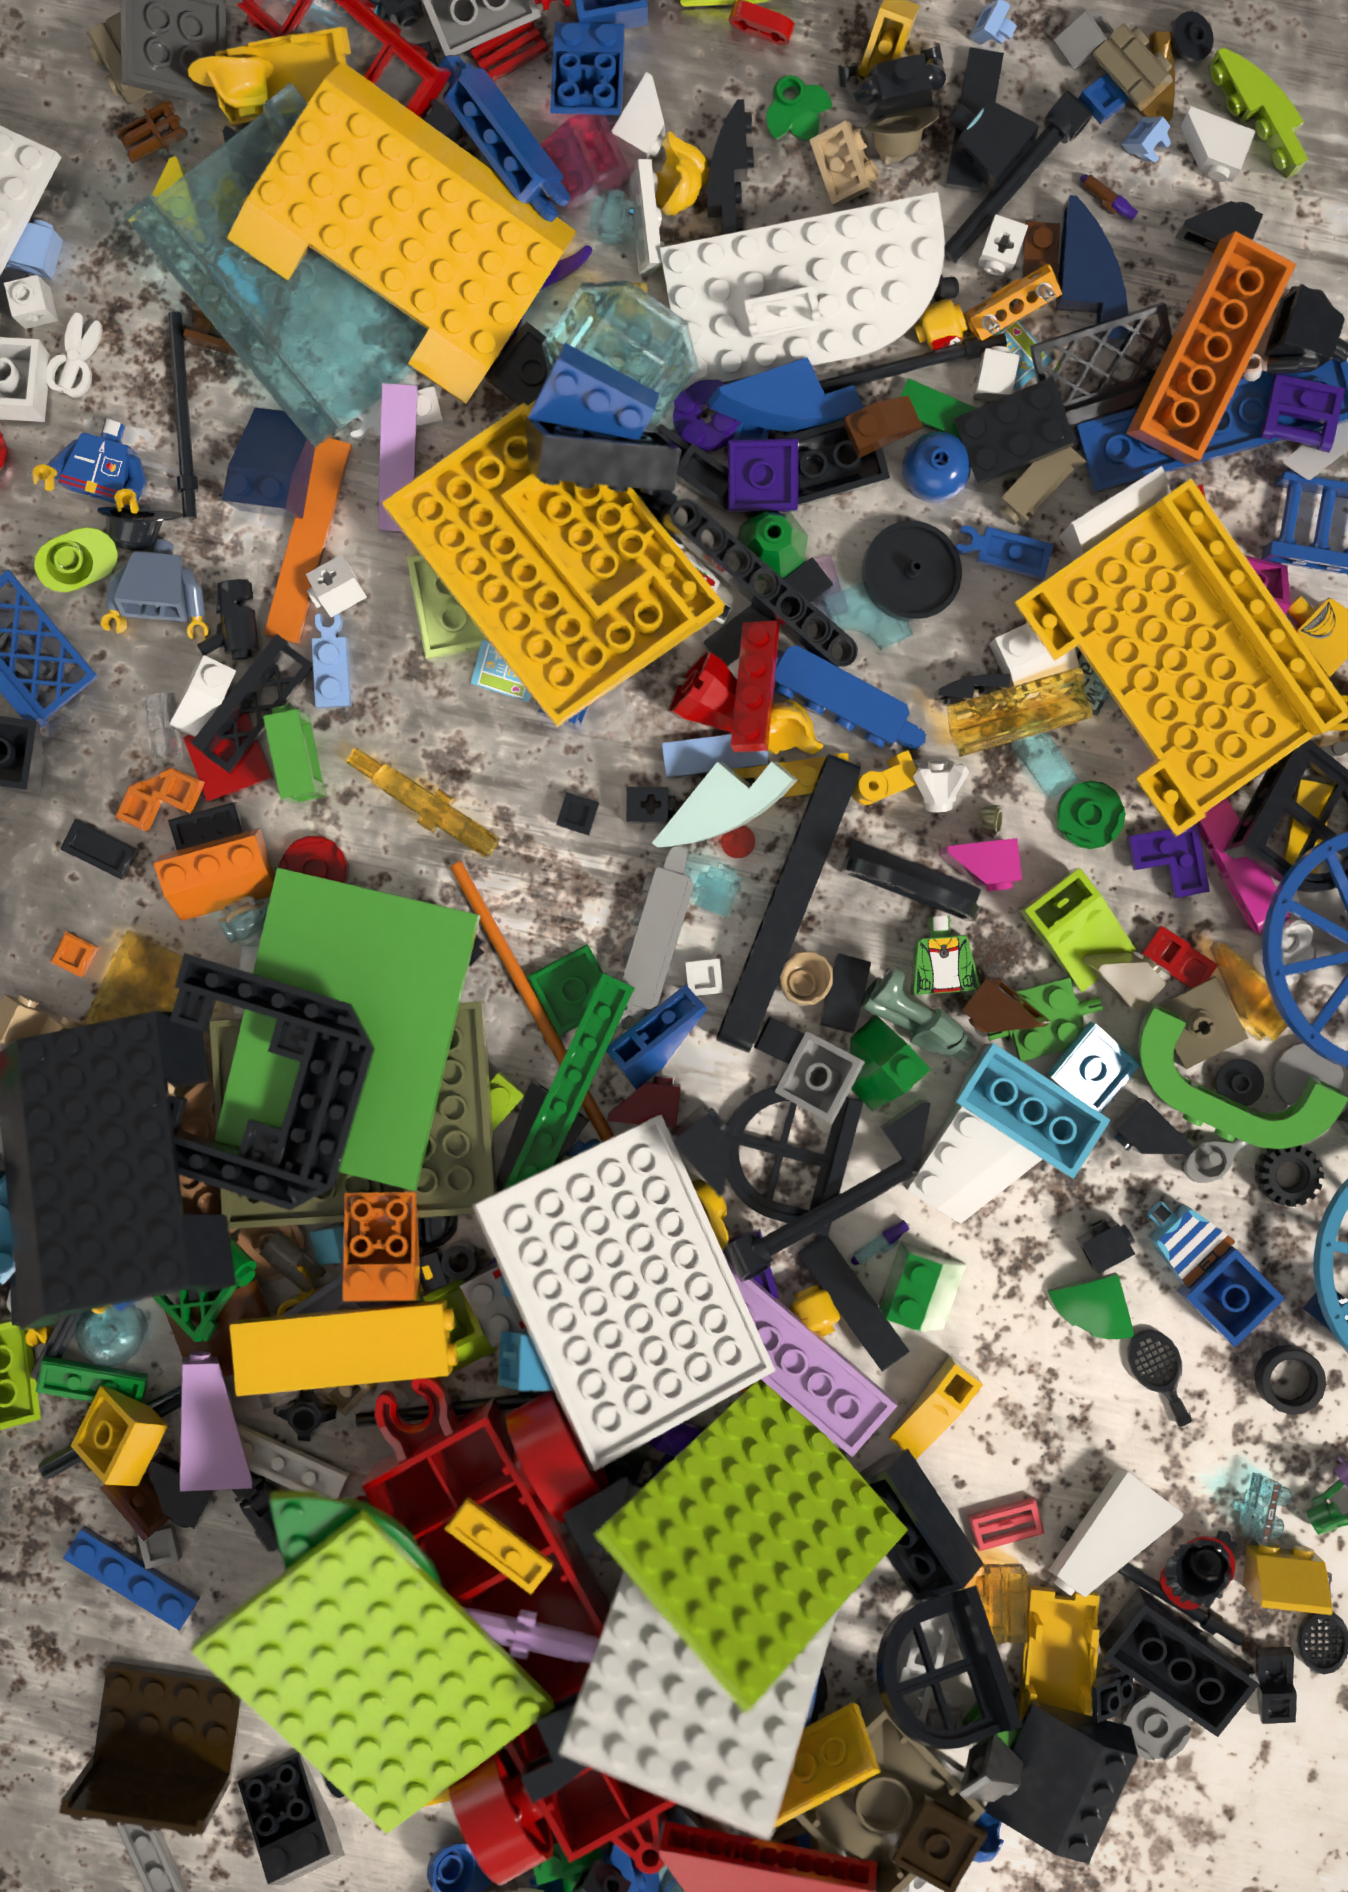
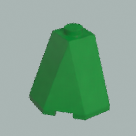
M876 1015L850 1037V1053L865 1061L851 1089L871 1111L904 1095L931 1070L908 1043Z

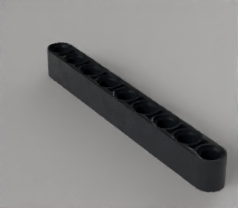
M831 754L826 756L725 1012L716 1041L747 1053L750 1052L858 780L861 766Z

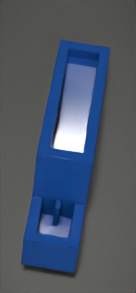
M808 357L718 387L707 401L711 409L740 422L765 429L786 432H801L839 421L864 408L854 385L825 395Z

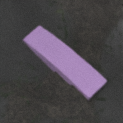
M382 383L379 531L403 532L384 509L382 502L416 479L417 385Z

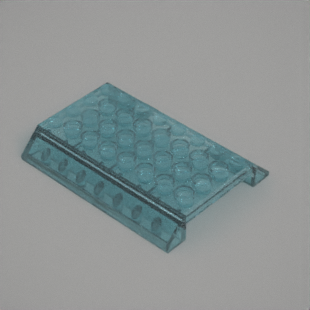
M290 83L263 104V113L158 197L155 198L152 193L124 214V218L312 446L316 448L343 430L381 399L382 383L399 384L415 371V369L407 364L428 329L309 246L306 255L289 281H286L227 240L246 199L308 105L292 83Z

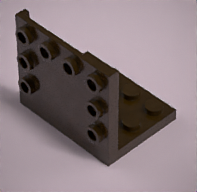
M110 1661L106 1668L94 1755L61 1799L59 1814L70 1815L72 1819L78 1821L89 1819L104 1820L112 1826L137 1825L151 1832L162 1829L177 1831L179 1835L184 1837L203 1835L231 1783L243 1700L219 1677Z

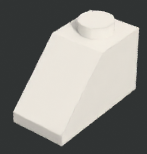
M647 72L611 131L612 146L636 160L652 159L653 156L658 158L664 149L662 146L665 138L664 120L653 76Z
M1190 106L1180 124V128L1199 170L1208 173V176L1213 180L1232 182L1243 166L1255 130Z
M203 655L193 669L169 725L196 737L221 705L236 670Z

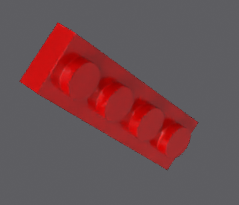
M777 621L743 622L730 744L733 752L768 751L780 630Z

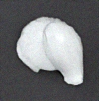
M1302 919L1284 922L1282 933L1283 965L1313 959L1316 956V950L1312 945L1313 929L1308 922ZM1261 948L1253 954L1252 964L1255 973L1266 980ZM1309 972L1285 976L1287 984L1291 985L1293 983V977L1308 975Z

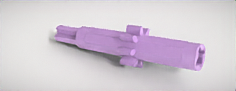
M462 1607L498 1644L512 1647L510 1656L527 1660L529 1651L572 1661L591 1663L599 1642L597 1637L586 1635L583 1632L535 1622L537 1613L520 1610L519 1617L515 1618L475 1608Z

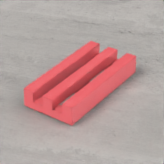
M1034 1497L968 1515L978 1552L1045 1534ZM1031 1509V1512L982 1526L978 1525L979 1523ZM1034 1521L1035 1524L1034 1526L982 1539L981 1536Z

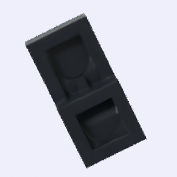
M1291 1647L1256 1648V1676L1260 1683L1257 1688V1698L1261 1724L1296 1723L1297 1692L1293 1685L1294 1653Z

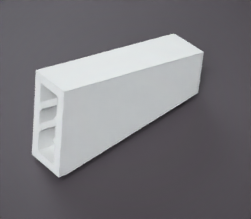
M1118 1468L1048 1571L1057 1577L1054 1584L1070 1596L1075 1591L1086 1597L1176 1524L1184 1514L1131 1473Z

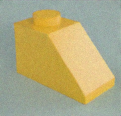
M907 0L883 1L859 69V75L866 77L874 65L902 57L920 5Z

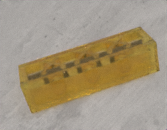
M1080 666L947 706L949 732L959 757L1092 718V707L1084 692V672ZM1074 681V686L1059 689L1063 684ZM1040 692L1036 697L1026 699L1030 694ZM1006 702L1003 707L992 709L996 704ZM973 712L969 717L957 720V716Z

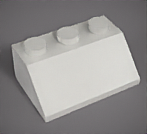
M1162 466L1073 521L1059 536L1073 560L1082 556L1171 493L1166 472Z

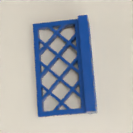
M8 569L0 575V589L10 582L17 591L15 605L0 603V609L15 610L13 629L0 628V633L12 634L10 653L0 652V692L22 719L38 721L41 729L48 723L47 719L99 676ZM23 598L29 606L22 605ZM21 611L35 612L39 616L37 631L19 629ZM46 625L51 632H44V626ZM18 634L37 636L35 655L17 654ZM43 637L57 638L61 643L59 658L41 655ZM68 651L74 659L66 658V652ZM2 657L10 658L9 665ZM16 659L34 660L33 679H22L15 674ZM41 661L59 662L57 682L39 680ZM65 663L78 664L86 675L77 683H64ZM25 684H32L31 692ZM39 685L56 687L55 701L46 708L37 700ZM63 687L69 688L66 692L62 694Z

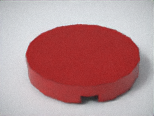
M306 836L295 840L280 860V868L342 883H347L349 878V863L344 851L335 842L322 836Z

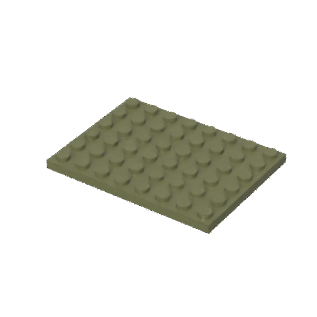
M484 1001L460 1003L417 1190L413 1191L339 1172L335 1187L293 1210H287L220 1188L222 1215L227 1216L229 1229L344 1222L345 1193L416 1192L417 1218L476 1214L472 1205L497 1193ZM242 1019L210 1021L209 1024L216 1131ZM219 1142V1143H222V1144L229 1145V1146H232V1147H235V1148L240 1149V1147H238V1146L231 1145V1144H227V1143H223V1142Z

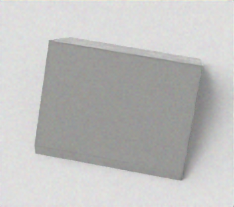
M806 1031L775 1093L833 1124L865 1061Z

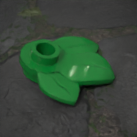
M788 75L780 78L773 88L774 102L766 113L768 130L776 140L790 130L798 139L810 142V139L818 135V113H823L833 106L830 96L822 87L818 85H805L796 76ZM786 91H793L796 97L789 100L783 94Z

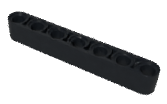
M681 499L671 502L664 507L661 513V521L665 529L772 621H777L779 627L807 651L837 667H845L855 661L858 654L855 641L698 504L690 499ZM677 507L683 508L687 514V522L684 526L679 525L675 521L674 512ZM704 530L709 531L714 538V543L710 549L706 548L701 541V535ZM731 553L736 554L740 560V566L736 572L731 570L728 565V557ZM758 575L763 577L766 582V589L762 594L758 593L754 586ZM784 598H787L792 605L791 613L788 616H785L780 608ZM811 620L817 626V634L813 639L809 637L806 630L807 624ZM837 642L842 646L843 650L839 660H836L832 653V648Z

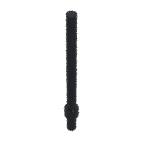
M169 312L168 322L180 476H177V491L181 493L183 519L194 520L197 519L195 493L199 489L198 477L194 475L183 321L181 312Z
M1004 333L990 336L983 341L978 340L977 337L962 340V344L820 380L819 383L824 394L852 385L857 386L965 358L967 361L980 358L981 353H984L986 348L991 349L993 346L1007 347V340Z
M533 1390L519 1391L516 1395L457 1401L451 1403V1408L457 1416L464 1415L495 1398L501 1410L516 1409L547 1391L534 1392ZM429 1406L399 1408L397 1411L405 1422L425 1420L429 1415ZM375 1411L356 1414L357 1428L378 1425Z
M1065 1526L1060 1534V1538L1068 1542L1075 1530ZM1129 1563L1117 1571V1573L1198 1621L1200 1627L1212 1635L1217 1633L1237 1646L1243 1642L1245 1634L1224 1622L1223 1616L1211 1609L1205 1610L1200 1606L1191 1610H1184L1168 1599L1159 1581Z

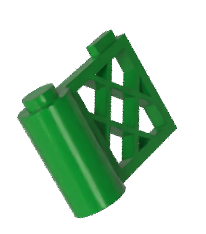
M231 1237L236 1286L222 1289L216 1300L209 1301V1292H199L200 1302L190 1303L189 1290L179 1291L180 1304H174L166 1294L152 1297L194 1342L208 1341L219 1325L215 1320L238 1286H246L255 1276L256 1262ZM200 1306L201 1322L198 1327L191 1322L190 1307Z

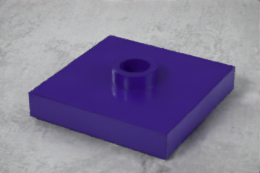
M798 439L728 440L729 513L763 511L798 512Z

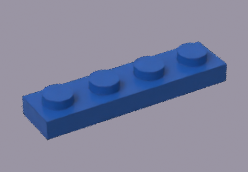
M86 1526L81 1528L63 1557L70 1564L179 1631L201 1598L156 1569H145L143 1561Z

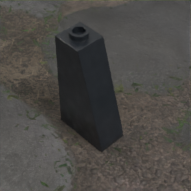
M536 1080L531 1082L526 1091L496 1179L497 1193L504 1190L549 1092L546 1087ZM579 1111L554 1165L561 1162L590 1120Z

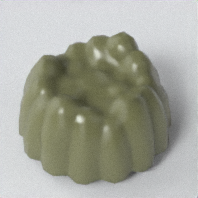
M1000 805L986 806L979 810L980 819L982 820L979 830L988 837L995 838L1001 831L1003 810Z

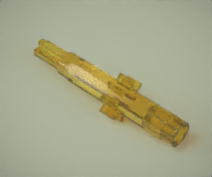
M358 748L352 750L346 763L373 780L375 786L419 814L421 817L417 821L418 824L432 833H435L439 827L486 859L495 851L500 838L452 807L456 799L441 789H438L434 795L390 765L379 763Z

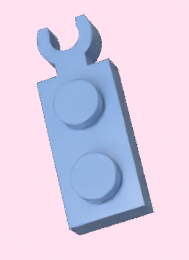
M338 613L334 615V624L331 627H325L323 625V616L316 614L315 626L321 632V638H311L315 707L317 709L352 707L348 638L338 637V633L343 626V619Z

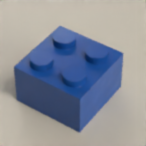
M1232 1246L1189 1288L1182 1284L1176 1290L1225 1341L1234 1347L1248 1336L1285 1299Z

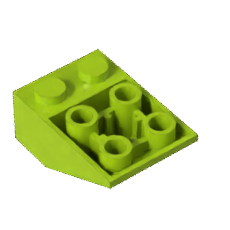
M1081 868L1071 869L1018 910L1080 992H1083L1099 980L1081 960L1086 954L1134 953L1136 951L1108 904Z

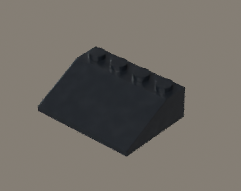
M1032 1700L1022 1721L1023 1727L1019 1728L1011 1750L1023 1762L1021 1784L1013 1794L1009 1796L1004 1794L994 1802L988 1801L985 1807L986 1813L1054 1855L1089 1864L1138 1758L1132 1728L1108 1720L1097 1723L1093 1721L1092 1716Z

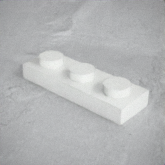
M638 159L627 172L631 207L635 208L633 226L639 275H652L662 265L660 248L665 247L664 242L660 241L661 210L656 206L655 197L658 180L656 173L652 171L651 159Z

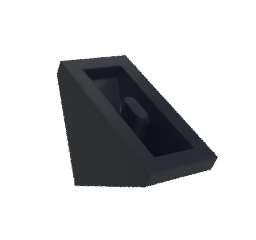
M921 1099L880 1126L900 1157L905 1159L912 1171H918L931 1104Z

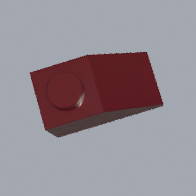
M654 1076L653 1081L645 1082L611 1109L608 1113L607 1121L640 1124L657 1115H662L667 1127L676 1128L680 1084H674L673 1077Z

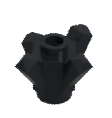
M315 1389L301 1390L300 1395L292 1402L286 1400L274 1401L273 1414L288 1422L290 1427L297 1433L298 1441H311V1433L321 1423L336 1419L337 1406L323 1404L314 1394Z

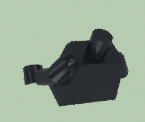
M935 43L936 46L929 49L921 47L920 54L878 63L873 66L864 80L859 77L858 63H851V66L838 65L839 87H846L859 105L866 106L868 119L930 106L933 104L931 90L942 88L946 81L940 43Z

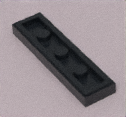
M970 47L959 106L963 104L977 115L988 101L996 102L1004 53ZM955 127L945 188L979 193L982 180L958 155L956 151L957 142L962 132Z
M813 557L784 579L811 603L834 585ZM787 598L782 600L780 607L785 616H788L792 610L791 602ZM751 604L707 638L703 644L729 667L740 656L743 622L772 620L754 604Z

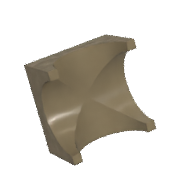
M876 1681L869 1687V1697L861 1715L880 1773L795 1818L829 1853L877 1862L875 1892H901L917 1876L891 1862L889 1855L923 1795L929 1796L973 1822L985 1812L982 1800L964 1799L960 1795L965 1767L961 1771L956 1770L934 1749L914 1742L899 1730L883 1705Z

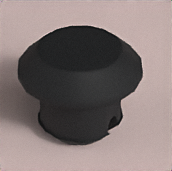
M941 274L933 299L936 302L947 298L955 299L959 294L958 279L956 277L943 278Z

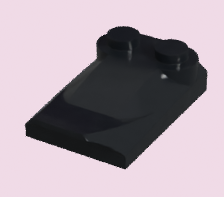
M844 419L777 438L798 439L799 441L798 506L863 488H874L880 483L890 481L882 448L858 458L845 430Z

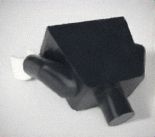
M1304 284L1292 286L1291 289H1287L1286 285L1275 307L1278 308L1264 352V355L1269 358L1263 361L1260 355L1253 353L1247 366L1253 365L1257 368L1245 369L1243 378L1247 381H1255L1261 377L1262 371H1268L1269 375L1312 372L1331 359L1339 363L1345 362L1348 358V342L1340 338L1345 321L1344 315L1333 307L1324 291L1308 288Z

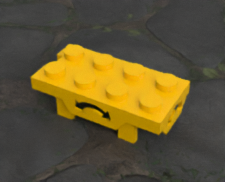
M337 27L312 33L290 34L215 52L216 56L263 58L273 64V72L266 79L268 101L264 106L247 108L229 106L217 94L219 107L228 118L229 126H239L302 114L327 75L341 61L346 64L345 56L351 54L347 28Z
M1029 1586L1018 1712L1021 1721H1023L1032 1700L1092 1716L1091 1686L1096 1679L1099 1648V1629L1097 1624L1100 1595L1098 1592L1092 1591L1084 1597L1074 1591L1073 1596L1055 1595V1591L1051 1587Z

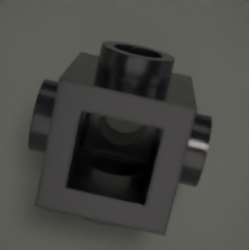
M597 1858L583 1868L572 1892H628L632 1883L623 1877L622 1872L617 1867L606 1864Z

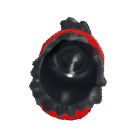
M1219 1530L1216 1537H1196L1186 1544H1181L1180 1548L1174 1551V1556L1167 1560L1166 1566L1161 1571L1159 1582L1168 1599L1184 1610L1196 1609L1202 1605L1209 1608L1216 1598L1221 1599L1223 1597L1224 1590L1234 1578L1237 1543L1231 1541L1229 1532Z

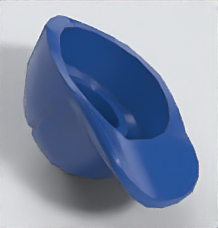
M447 1844L438 1849L428 1862L427 1880L434 1892H481L492 1883V1880L480 1867L467 1844Z

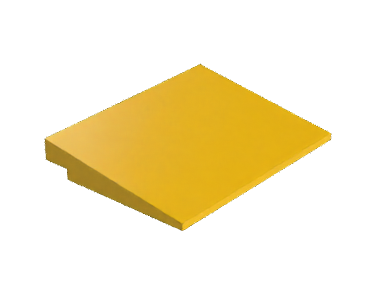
M534 401L528 406L524 402L383 501L382 506L550 720L558 727L723 613L725 604L631 487H628L627 492H618L608 489L607 485L595 484L592 489L577 487L573 485V482L560 481V485H547L539 482V479L529 469L525 427L526 417H529L535 403Z

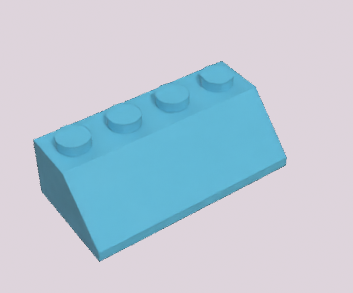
M994 1043L986 1044L967 1072L955 1101L1072 1179L1075 1178L1110 1122L1109 1118Z

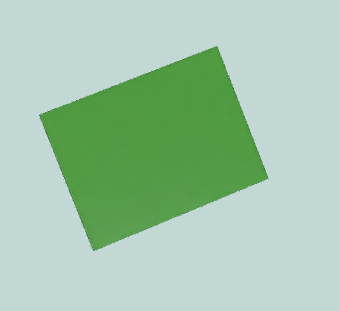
M277 868L253 974L353 1005L375 1047V1051L339 1172L415 1191L420 1179L480 915ZM244 1009L215 1141L240 1147L247 1122L250 1119L282 1128L301 1062L268 1052L277 1022L276 1018Z

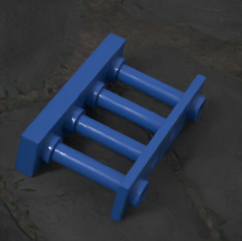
M1292 469L1282 473L1274 481V486L1288 489L1280 536L1263 547L1261 559L1284 565L1348 575V548L1343 550V552L1331 551V546L1328 545L1336 497L1348 499V483L1318 477L1307 480ZM1302 491L1322 494L1314 542L1309 544V547L1296 545L1297 540L1294 539Z

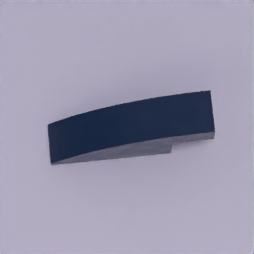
M1069 195L1063 207L1058 283L1062 295L1056 298L1055 310L1096 313L1097 324L1128 314L1126 290L1120 266L1101 226L1077 196ZM1122 326L1113 328L1105 342L1120 349L1128 335V330ZM1102 332L1095 334V336L1099 338Z

